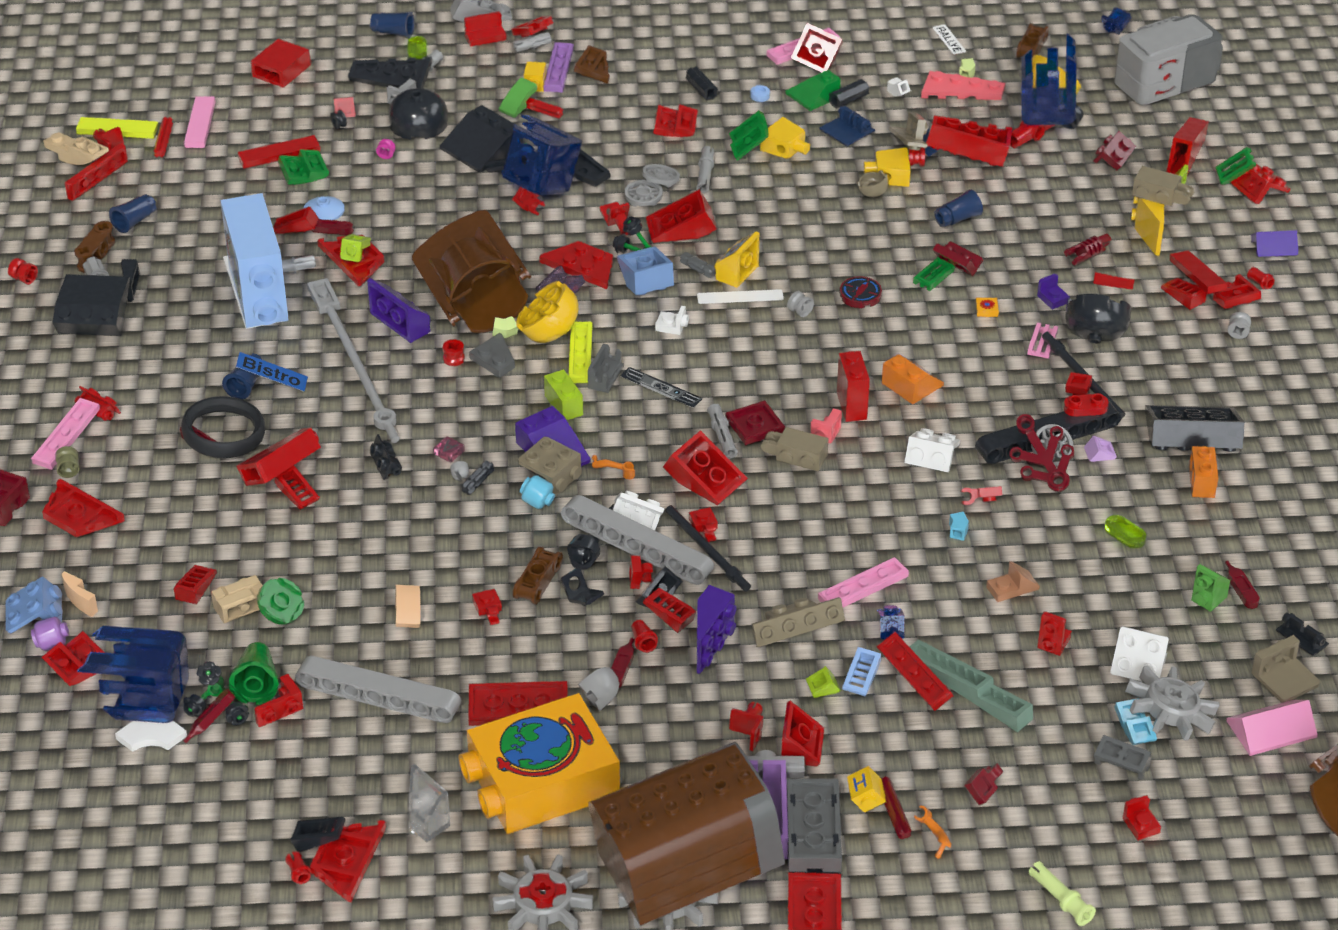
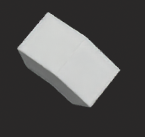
M896 77L888 81L887 91L895 97L911 91L907 80L902 81Z

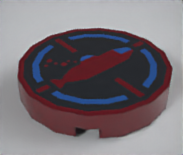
M863 276L846 279L841 284L840 297H842V301L845 304L854 308H865L866 305L872 307L880 302L882 288L877 281Z

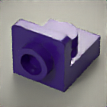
M1055 273L1039 280L1037 297L1052 310L1066 305L1068 298L1070 299V296L1057 285L1058 275Z

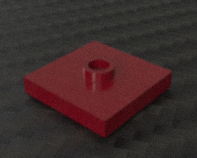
M765 400L725 413L730 426L745 445L766 439L765 437L770 431L783 433L785 430V425Z

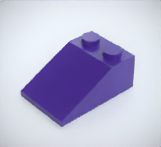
M548 407L515 422L516 443L525 452L543 437H549L580 453L581 467L591 462V458L566 418L555 407Z

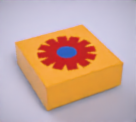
M976 298L977 317H998L997 298Z

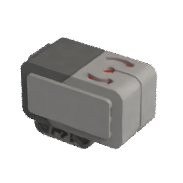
M1192 14L1183 17L1174 16L1142 26L1136 32L1120 37L1114 83L1141 105L1150 104L1211 84L1216 81L1217 71L1220 69L1223 51L1222 35L1201 17Z

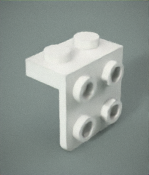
M921 428L920 431H916L909 436L904 463L949 472L954 449L960 445V440L955 439L956 436L953 434L942 433L941 436L934 434L933 430Z

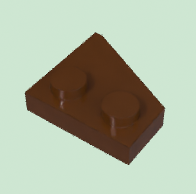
M588 45L575 64L574 72L608 84L610 74H608L606 51Z

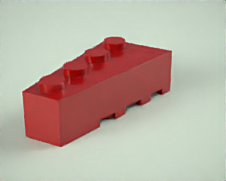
M934 115L926 143L927 146L933 149L945 150L954 155L969 157L971 160H980L992 166L998 165L1003 167L1010 147L1013 127L1006 126L1004 130L998 129L997 125L988 124V127L979 126L975 121L961 123L956 118Z

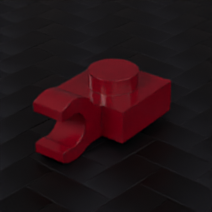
M998 763L992 768L987 766L978 769L965 783L964 786L978 805L986 803L998 789L994 781L1003 773V770Z

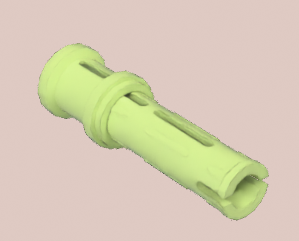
M1039 861L1033 864L1040 871L1039 873L1030 867L1029 875L1034 877L1060 902V908L1064 912H1069L1075 917V922L1079 926L1086 925L1092 920L1096 909L1093 905H1087L1081 899L1079 892L1069 890L1042 862Z

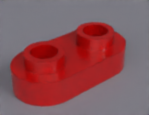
M1099 393L1072 395L1064 400L1063 410L1067 415L1073 417L1102 415L1107 412L1109 401L1104 395Z

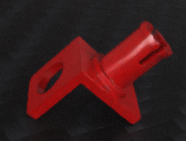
M115 127L109 131L99 128V131L96 129L93 134L97 143L107 147L109 151L120 143L124 145L120 127Z
M613 202L600 206L599 210L607 225L617 224L621 235H628V233L623 231V222L628 217L629 203L619 205L618 202Z
M750 702L745 711L732 708L730 712L729 729L751 735L750 751H754L762 737L764 716H761L763 707L758 702L754 708L755 702Z

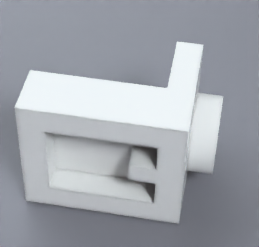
M681 306L678 314L661 311L655 324V331L680 335L683 327H687L689 315L686 314V306Z

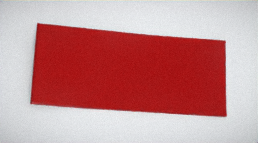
M1095 272L1093 284L1133 290L1135 279Z

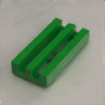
M1246 147L1215 167L1222 185H1227L1256 166V163L1253 162L1254 157L1250 154L1252 152L1251 148ZM1244 156L1246 157V158H1244L1243 160H1241L1240 162L1235 163V162H1237L1238 160H1240L1241 158H1243Z
M936 258L913 277V283L916 285L920 283L922 288L927 286V290L931 291L954 272L955 265Z

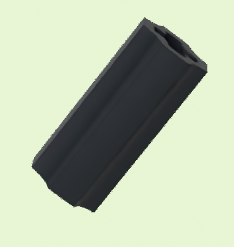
M697 66L690 67L686 71L685 78L704 99L713 100L718 95V88Z
M860 79L829 94V101L832 106L838 109L868 95L869 86L867 82Z

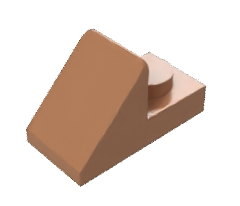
M1012 561L1009 562L1008 574L987 580L986 586L997 603L1040 589L1039 584L1030 572Z

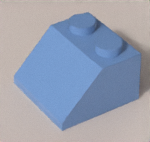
M654 246L617 256L625 283L635 295H644L654 290H664L666 287L674 285L673 262L657 247Z

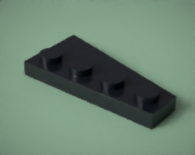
M414 57L407 58V60H396V58L387 61H378V59L353 60L348 79L354 82L383 87L390 85L396 88L401 87L411 79L416 81V88H424L433 60L432 57H425V59H416Z
M562 134L530 153H541L544 160L543 165L594 187L611 177L608 169Z

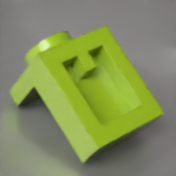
M353 234L342 238L340 258L360 262L362 249L370 246L371 238Z

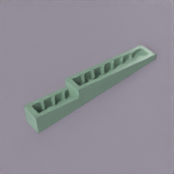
M920 640L909 646L942 683L1016 732H1019L1033 720V704L995 686L992 676Z

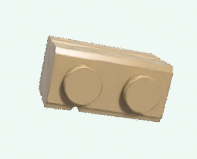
M256 575L242 578L235 583L220 586L216 590L211 591L213 607L223 623L260 610L257 604V595L263 585Z

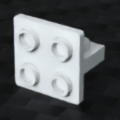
M630 491L621 492L615 498L613 511L648 528L656 529L660 515L664 512V508L660 507L659 502L651 499L643 501L638 499L639 495Z
M1122 626L1119 631L1111 674L1142 681L1139 676L1143 667L1148 666L1160 678L1167 657L1166 650L1169 638Z

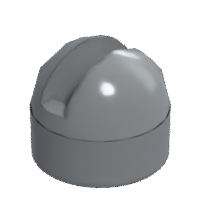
M457 461L450 466L451 475L455 480L462 481V478L466 479L468 477L469 467L466 462Z

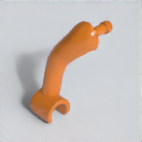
M921 805L919 807L925 811V815L922 818L914 815V818L926 824L938 839L937 841L941 843L937 853H935V857L939 859L945 847L951 848V842L942 827L932 819L931 811Z

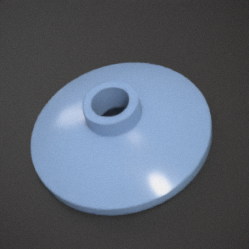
M316 197L304 205V208L311 206L318 219L336 220L344 213V204L335 197Z

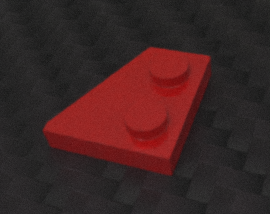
M541 16L511 28L513 35H520L521 38H525L539 31L548 29L547 26L553 24L552 16Z
M1241 274L1235 276L1233 283L1227 282V290L1213 293V300L1223 309H1229L1236 305L1248 304L1261 299V291Z

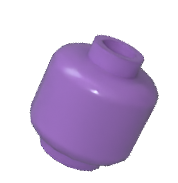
M50 617L37 621L34 629L31 630V636L36 648L40 647L43 651H49L60 641L65 645L66 637L69 636V629L66 622L61 623L59 618Z

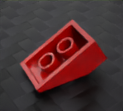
M700 189L646 216L653 243L699 239L717 230L711 206Z
M701 430L676 450L663 466L679 484L717 506L748 479Z

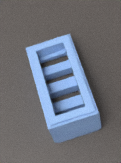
M858 647L842 690L866 697L879 668L881 653ZM860 662L871 664V667L860 664ZM857 668L868 671L869 673L867 674L861 671H857ZM854 675L866 678V681L854 678ZM851 682L861 684L864 686L863 688L851 685Z

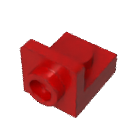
M1148 795L1132 798L1125 802L1123 820L1137 841L1161 832V825L1149 809L1150 798Z

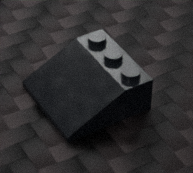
M480 105L463 117L439 145V148L477 172L482 173L486 170L485 163L487 161L505 159L524 148L523 128L489 108Z
M66 274L55 303L52 321L57 333L122 336L130 278L123 276Z

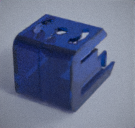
M1067 32L1065 88H1059L1058 48H1047V63L1036 64V88H1033L1032 49L1021 57L1022 121L1027 125H1067L1075 120L1076 43L1075 39Z
M521 114L522 118L528 120V122L522 123L527 129L513 124V133L504 169L501 172L502 178L538 195H551L570 191L582 140L536 117ZM520 138L530 140L535 146H538L537 152H534L535 148L532 145L521 143ZM523 155L528 159L525 165L521 161Z
M102 626L92 634V636H96L95 640L117 641L120 643L113 645L114 653L91 652L88 654L84 665L77 672L121 675L125 679V681L99 679V691L105 695H109V693L119 694L115 706H104L103 710L115 720L169 723L173 721L189 680L186 637L182 633L172 630Z

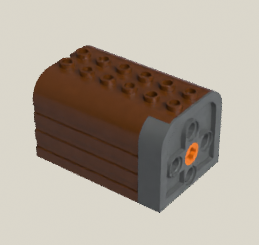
M736 742L729 743L588 802L599 856L640 926L785 864L778 816L771 795L763 780Z

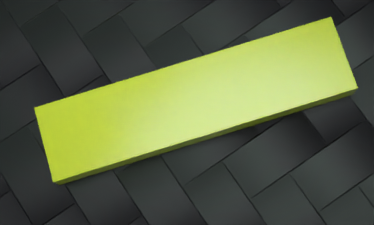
M81 117L76 127V132L82 135H93L96 129L99 131V128L109 131L115 127H120L123 137L154 139L159 126L158 121Z
M574 322L570 331L569 377L574 383H588V368L591 365L592 322Z

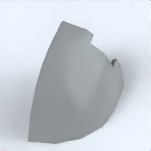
M603 667L589 674L578 685L584 697L600 711L616 696L619 680L611 668Z

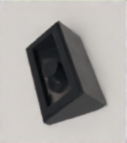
M664 566L635 602L647 607L643 604V601L658 588L673 595L683 581ZM657 597L654 602L658 603L662 599Z

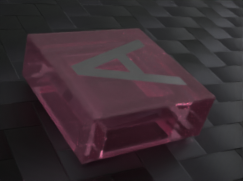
M448 436L433 448L434 455L450 463L465 451L464 444Z

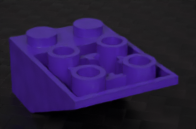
M708 585L697 602L698 674L711 664L715 653L721 651L728 636L733 635L736 628V623L734 622L737 608L734 605L735 594Z

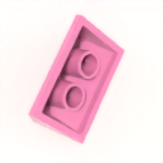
M1291 700L1227 718V723L1249 756L1317 738V730L1309 700Z

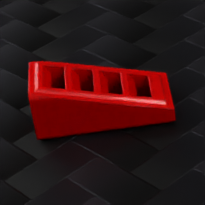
M311 206L277 218L273 229L275 234L314 230L318 216Z
M1175 278L1161 285L1162 290L1189 310L1206 302L1207 293L1202 288L1182 279Z
M295 465L275 477L274 483L300 510L320 499ZM299 485V487L293 490L291 489L292 487ZM302 490L305 491V492H303V493H301V494H299V495H296V493H298V492H300V491H302ZM307 495L310 496L309 498H307V499L304 500V501H301V500H300L301 498H303V497H305V496H307Z
M194 565L173 588L175 600L197 605L217 574V570Z
M658 588L643 601V604L677 633L694 620L697 612L691 606L661 588ZM657 597H660L662 600L658 603L654 602ZM667 603L668 606L662 607L663 604Z

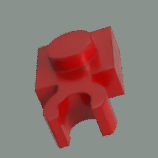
M522 183L512 198L522 209L537 216L539 215V212L536 210L537 206H545L543 201L537 199L539 194L525 183Z

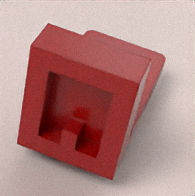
M1046 611L1042 613L1037 648L1058 656L1061 655L1072 631L1065 629V618Z
M289 674L279 677L281 688H278L279 698L255 707V718L258 727L270 724L303 709L302 693Z

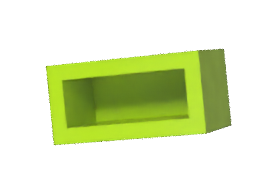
M563 369L544 375V392L549 403L566 420L582 416L583 395L566 371Z

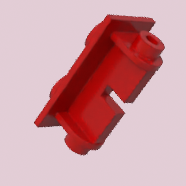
M79 386L83 393L76 397L75 403L79 398L98 403L100 410L95 416L104 421L111 420L114 412L121 414L116 407V401L109 396L103 398L93 388L86 389Z

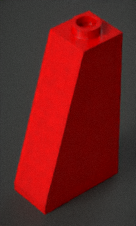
M1192 117L1188 118L1173 137L1166 172L1176 174L1186 164L1188 165L1189 173L1205 141L1209 121Z
M311 427L300 429L236 465L246 486L265 484L321 448L319 437Z

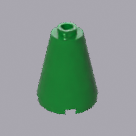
M254 642L247 646L231 672L229 688L240 702L245 704L256 702V705H261L270 701L276 695L279 679L269 648L264 643Z

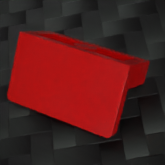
M500 11L464 18L465 38L470 47L506 40V32L502 27Z

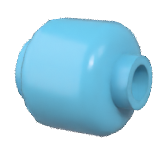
M534 475L531 478L527 477L520 488L522 500L536 509H541L545 505L550 506L555 498V494L552 493V483L538 475Z

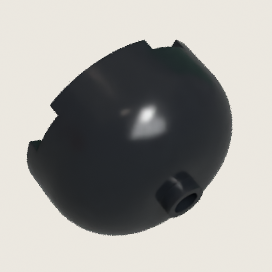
M425 88L408 89L399 93L390 104L388 112L390 129L401 138L411 140L412 137L425 136V139H430L438 136L447 128L448 113L446 104L441 96L432 90Z
M1080 294L1076 295L1074 300L1068 298L1065 319L1068 328L1073 334L1080 338L1088 339L1090 343L1099 344L1101 341L1116 340L1127 331L1130 324L1132 307L1123 300L1120 303L1115 302L1107 295Z

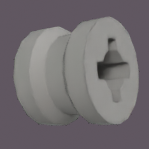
M800 291L794 292L787 303L788 309L793 312L796 311L797 315L801 317H806L814 306V300L810 297H805Z
M1244 312L1233 313L1229 320V335L1235 339L1247 337L1251 325L1250 316Z

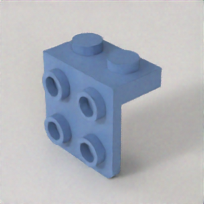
M42 576L36 581L30 582L18 592L11 594L6 600V631L13 633L37 617L43 620L57 617L62 623V592L60 588Z

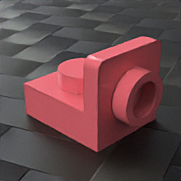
M833 408L830 415L824 418V421L813 419L811 421V433L829 438L828 443H832L841 429L842 411Z

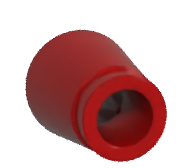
M643 620L634 621L631 628L635 647L644 653L653 651L657 647L658 636Z

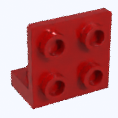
M1258 164L1230 182L1256 204H1260L1270 187L1287 193L1291 190L1285 185L1287 182L1283 178L1273 175L1274 171L1267 166L1262 168Z

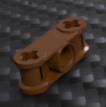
M1029 23L1027 31L1018 44L1016 58L1025 57L1032 59L1034 55H1038L1047 41L1049 26L1039 27Z
M97 222L88 235L83 238L79 246L75 248L74 253L78 258V271L85 273L83 263L88 258L95 257L102 260L115 244V238L111 232L113 230L111 222Z
M539 546L521 577L516 581L513 588V598H523L537 605L555 573L560 569L563 553L547 551L544 547Z

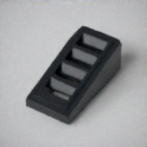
M122 259L123 277L130 278L127 299L128 302H133L140 278L137 259Z
M343 816L298 821L291 837V842L298 852H303L338 840L346 819Z

